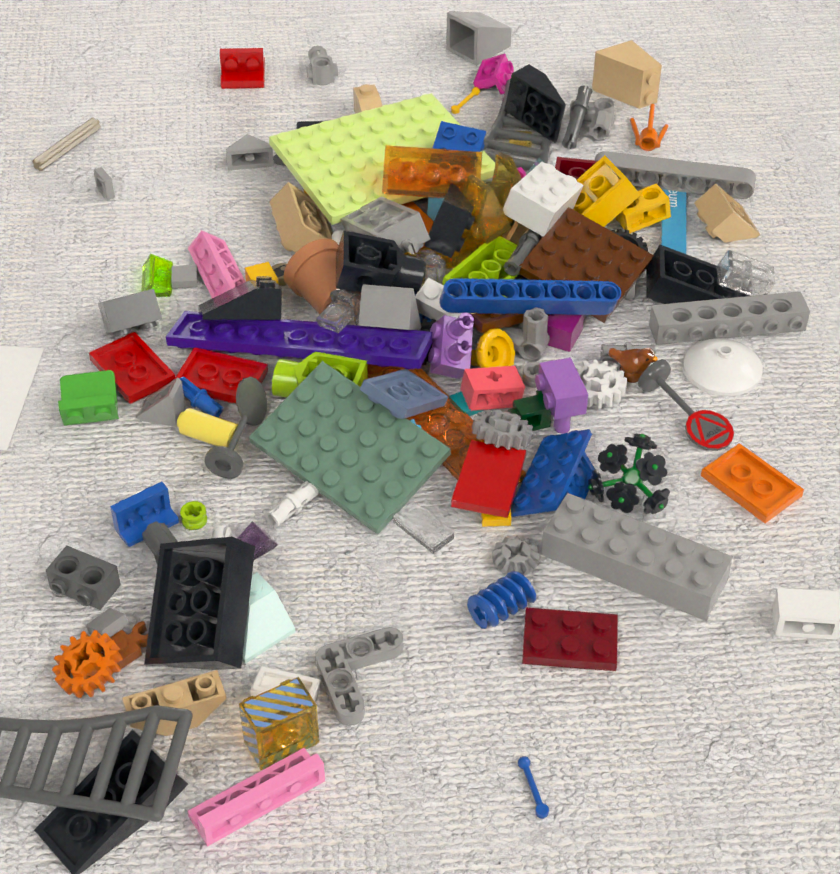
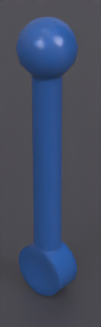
M522 756L518 759V766L524 770L537 805L535 814L538 818H546L549 814V807L541 800L529 768L531 764L530 759Z

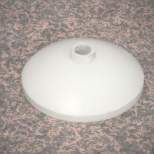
M725 338L708 339L693 345L686 352L683 361V371L687 379L700 390L718 396H737L753 390L759 384L763 373L762 362L754 351L740 342Z

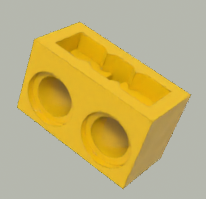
M657 183L638 190L640 196L616 216V220L623 229L630 230L629 234L671 217L669 197Z

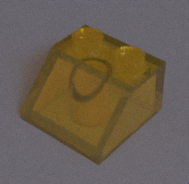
M473 174L468 176L463 194L474 207L471 215L475 216L470 230L465 229V231H470L476 240L481 239L488 244L512 227L492 187Z

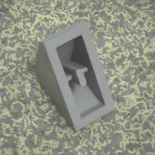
M249 134L244 135L226 148L228 171L274 166L273 149L269 143Z
M177 377L146 398L136 418L144 422L177 427L178 416L186 409L182 381Z

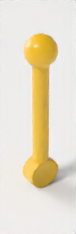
M474 87L472 92L458 105L451 107V112L458 114L460 108L474 95H479L480 89Z

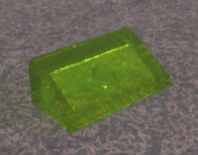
M150 254L142 269L141 292L154 289L156 297H170L172 294L173 262Z

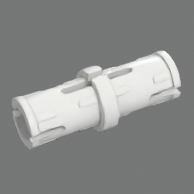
M305 481L294 492L285 494L279 504L265 513L267 522L274 526V528H278L293 514L297 515L300 513L302 507L318 495L317 488L308 481Z

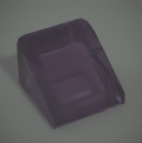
M253 521L237 538L255 546L254 560L278 546V543Z

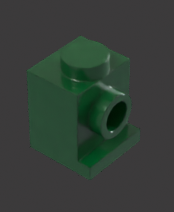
M537 390L534 396L514 400L513 408L507 411L510 414L520 416V420H527V425H532L533 431L550 427L551 411L550 409L547 410L544 405L542 391Z

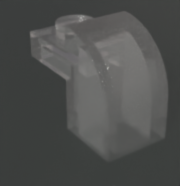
M339 288L330 293L332 302L316 318L318 325L336 333H339L346 325L359 326L361 294Z

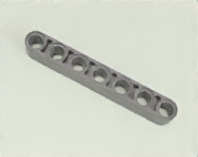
M609 151L599 152L594 160L599 161L605 155L628 178L633 186L648 187L657 183L664 190L704 194L714 184H717L735 199H748L754 193L756 175L754 171L748 168Z

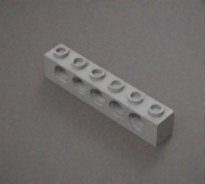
M801 291L651 306L649 327L656 345L704 341L714 338H735L806 331L810 310Z

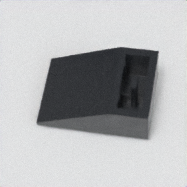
M528 64L512 73L504 111L556 143L566 104L547 75Z

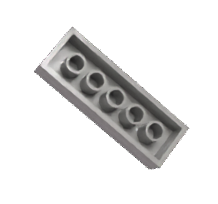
M567 493L545 527L542 536L541 555L707 621L728 581L733 559L731 555Z

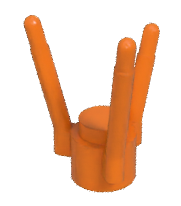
M654 104L650 105L648 127L644 128L640 134L634 118H630L636 138L635 145L640 146L645 151L659 148L661 140L668 129V124H665L658 135L653 128Z

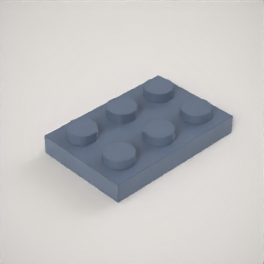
M407 369L366 379L360 387V390L368 395L369 400L382 404L389 409L390 414L400 419L442 407L448 399L447 395Z

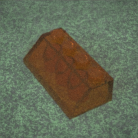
M385 145L382 194L444 198L450 184L453 183L468 200L479 201L482 152Z

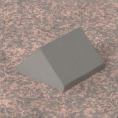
M363 285L361 290L359 326L420 330L421 323L414 289Z

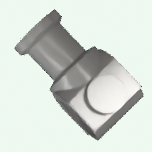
M318 45L313 46L308 51L310 66H306L308 79H312L313 85L334 83V76H338L337 63H333L332 57L327 55L325 48Z

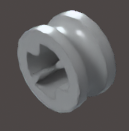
M530 362L523 368L522 380L528 387L537 388L535 375L539 374L538 362Z

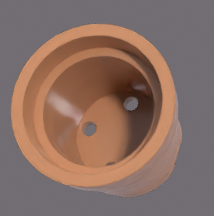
M324 238L306 244L290 258L284 270V281L296 295L303 297L320 314L324 321L337 323L341 321L340 317L344 315L350 317L360 308L361 293L336 288V252L339 245L332 239Z

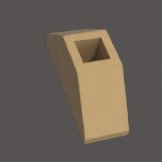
M215 670L123 697L122 700L126 711L155 705L188 709L193 714L189 728L192 729L198 727L226 699V694L218 671ZM160 720L156 734L163 736L174 734L177 722ZM145 721L132 723L130 727L143 730Z

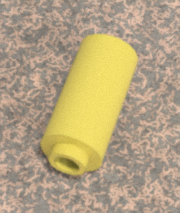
M191 408L181 412L177 419V427H179L180 434L215 446L228 447L238 426L236 423Z

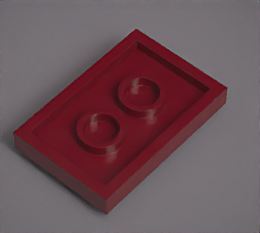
M526 607L522 664L616 671L618 614Z

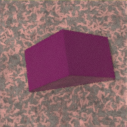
M554 314L548 316L547 333L550 338L548 346L570 352L583 330L584 315Z

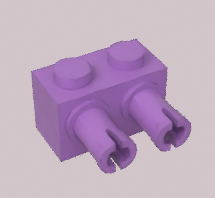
M462 313L458 318L443 315L437 322L433 323L430 332H433V342L428 355V361L431 363L430 373L460 379L463 377L464 370L470 369L474 321L471 314Z
M571 357L539 363V374L535 375L537 390L542 391L544 405L547 410L550 409L551 415L554 417L553 427L555 431L561 434L570 431L571 417L586 414L588 392Z

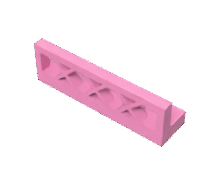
M201 230L188 247V250L195 264H197L198 271L211 297L214 298L245 283V280L226 242Z
M302 748L188 810V817L206 845L209 846L325 782L324 762L317 753L310 756L307 750Z

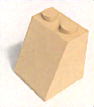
M632 40L595 51L592 89L595 92L639 109L655 104L658 99L662 65Z

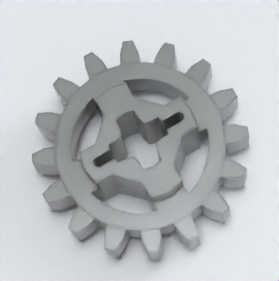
M485 410V413L478 412L477 416H474L472 433L477 434V439H485V444H495L496 448L504 446L507 450H510V447L520 450L521 446L526 448L530 444L533 426L527 425V420H520L521 418L517 414H510L501 410H492V412Z

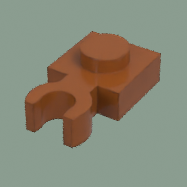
M144 621L135 624L132 632L128 635L121 630L110 637L120 648L118 652L123 657V660L117 664L121 669L142 656L140 647L147 646L148 634L141 635L147 631Z

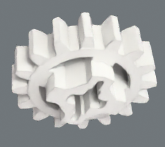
M594 359L593 364L583 361V367L575 366L588 392L587 407H591L592 404H596L598 409H601L602 404L612 407V401L619 403L621 397L625 396L627 378L624 377V371H617V365L610 367L608 366V361L598 364L597 359Z

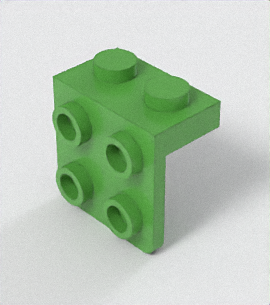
M106 370L65 375L60 378L61 400L58 401V406L64 426L119 419L113 371Z

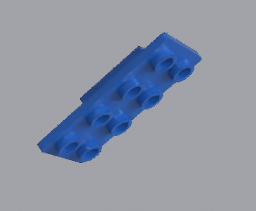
M590 429L574 430L569 433L548 435L543 438L512 502L510 509L511 517L556 511L567 493L586 499L589 492L588 480L591 479L592 470H596L585 453L592 436Z

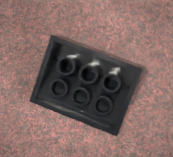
M233 536L160 544L144 665L209 670L241 669L255 554L254 545Z

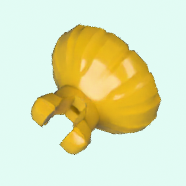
M490 329L479 338L478 343H476V350L472 349L471 365L487 368L514 365V343L508 334L501 329Z

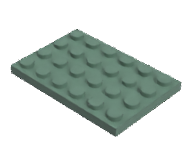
M323 361L249 436L250 443L304 482L308 481L314 485L319 493L377 535L451 455L449 447L408 419L397 418L390 414L389 409L382 404L369 400L368 395L360 390V386Z

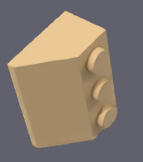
M288 182L269 201L272 215L277 224L276 229L281 237V244L287 251H294L296 253L300 248L312 241L324 238L332 239L333 233L328 219L308 194Z

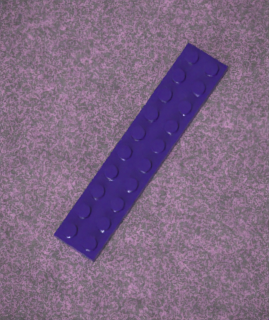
M184 311L166 335L167 346H176L182 349L200 348L209 351H227L228 353L242 352L251 353L252 355H274L280 358L296 357L305 359L314 352H321L365 360L367 364L380 367L394 366L405 369H420L433 342V332L289 319L203 320L199 312Z

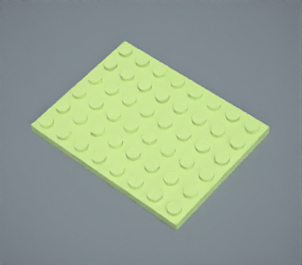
M432 93L269 136V145L332 225L340 223L341 218L381 196L398 204H404L428 197L430 189L465 181L476 183L497 177L500 172V168L484 150L483 152L480 151L474 173L428 163L441 121L460 125Z

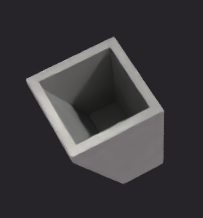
M449 11L447 12L446 50L477 66L481 64L482 60L491 58L511 46L512 28L481 12Z

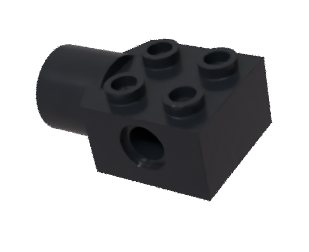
M344 230L336 252V288L361 293L363 285L413 288L414 293L417 294L422 285L425 262L422 258L404 255L394 240Z

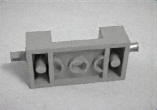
M382 196L341 218L345 231L394 240L403 254L406 252L411 254L417 253L423 247V243L430 240L420 212Z

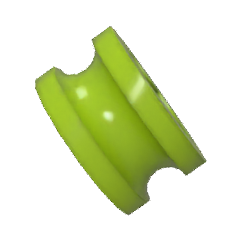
M191 501L182 506L180 510L181 522L186 529L198 530L206 525L205 505L198 501Z

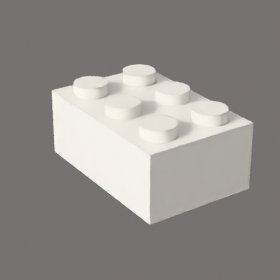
M541 162L511 188L501 213L544 237L568 207L574 208L584 185L577 182L574 177L559 172L553 165Z

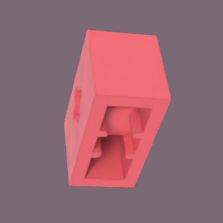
M516 366L472 368L464 370L460 390L471 411L513 408V401L522 399L525 385Z

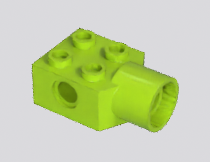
M314 352L301 362L279 359L273 372L272 394L287 398L322 361L361 387L363 381L368 379L367 361L321 352Z

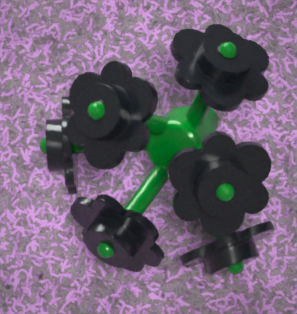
M634 434L633 438L625 437V442L629 443L630 446L637 447L633 467L627 468L624 465L628 461V458L625 456L627 454L626 446L623 444L617 446L614 444L608 445L606 450L601 451L598 455V461L601 463L600 469L603 472L609 471L611 474H616L621 470L623 475L621 478L602 482L600 473L592 470L591 479L588 480V489L591 495H595L599 502H604V487L614 485V487L609 488L606 492L607 498L612 501L611 507L613 509L620 508L624 513H630L634 505H637L640 501L636 495L638 487L648 497L643 504L645 507L643 512L645 514H656L662 511L668 504L670 490L664 488L652 493L642 483L648 480L651 485L656 486L661 483L662 478L667 476L668 473L664 467L666 461L663 456H654L651 452H648L644 455V458H641L643 449H657V445L651 440V437L645 434Z

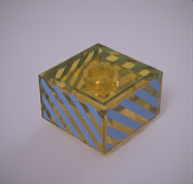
M299 677L285 680L279 686L257 696H250L239 703L243 740L260 770L266 769L302 748L308 749L319 743L317 705Z

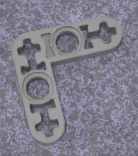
M392 627L382 628L326 644L317 651L316 663L319 675L336 718L343 725H356L363 720L365 715L364 700L352 671L398 657L404 648L403 634L400 630ZM390 640V642L394 645L389 646V644L385 641ZM357 647H364L369 652L364 656H356L352 653V650ZM331 657L335 661L336 669L331 670L330 662L326 658ZM342 679L347 681L349 685L344 689H336L332 686V683ZM349 698L351 708L355 709L354 712H349L348 709H345L346 699Z

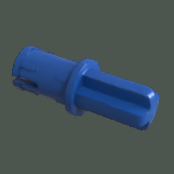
M185 377L179 378L182 381L184 397L191 401L193 408L197 407L202 412L215 417H219L222 414L224 407L213 400L205 389L200 390Z

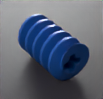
M511 571L505 577L499 578L495 583L489 584L487 588L481 589L477 594L470 596L467 606L476 624L480 628L486 629L487 623L492 627L498 626L499 619L506 621L509 617L508 613L511 615L517 614L518 608L525 609L527 602L534 603L537 597L530 581L522 573Z

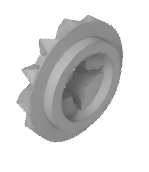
M518 535L514 539H509L505 536L503 542H496L495 549L492 551L494 565L506 574L516 571L525 575L532 572L539 563L540 554L538 553L537 545H532L529 538L520 540ZM517 551H521V556L516 555L515 557L511 558V552L516 553Z

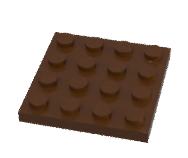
M568 207L524 259L523 263L519 265L521 266L519 274L529 280L613 282L621 290V296L613 309L614 311L652 262L654 255ZM613 311L608 315L591 316L605 323Z

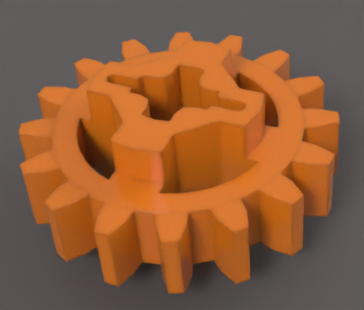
M94 630L91 636L82 631L81 638L78 640L71 636V644L69 646H60L63 654L54 657V660L59 664L52 668V671L56 674L55 681L68 695L74 693L77 698H81L84 692L89 697H93L94 690L97 688L102 692L106 691L104 684L106 682L114 683L115 679L112 677V674L121 672V668L117 664L123 660V657L118 652L120 650L119 646L107 633L101 636L97 630Z

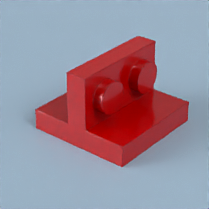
M220 48L221 89L264 88L265 57L263 48Z

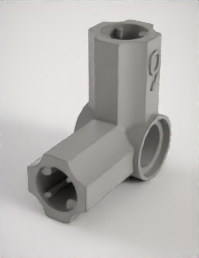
M600 98L595 102L588 103L589 111L584 116L583 121L591 122L590 135L595 140H604L605 137H608L611 126L614 123V101L610 98ZM573 100L571 101V105H570V117H571V114H572L571 106H572V103L574 102Z
M536 307L526 310L524 313L523 330L512 327L499 328L505 331L512 339L515 351L519 352L522 358L529 362H537L541 359L550 340L547 333L548 315L545 314L544 309Z

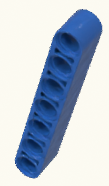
M454 278L449 279L444 284L439 304L443 310L450 313L524 314L526 310L536 307L544 309L545 314L608 315L615 308L621 296V290L617 284L610 281Z

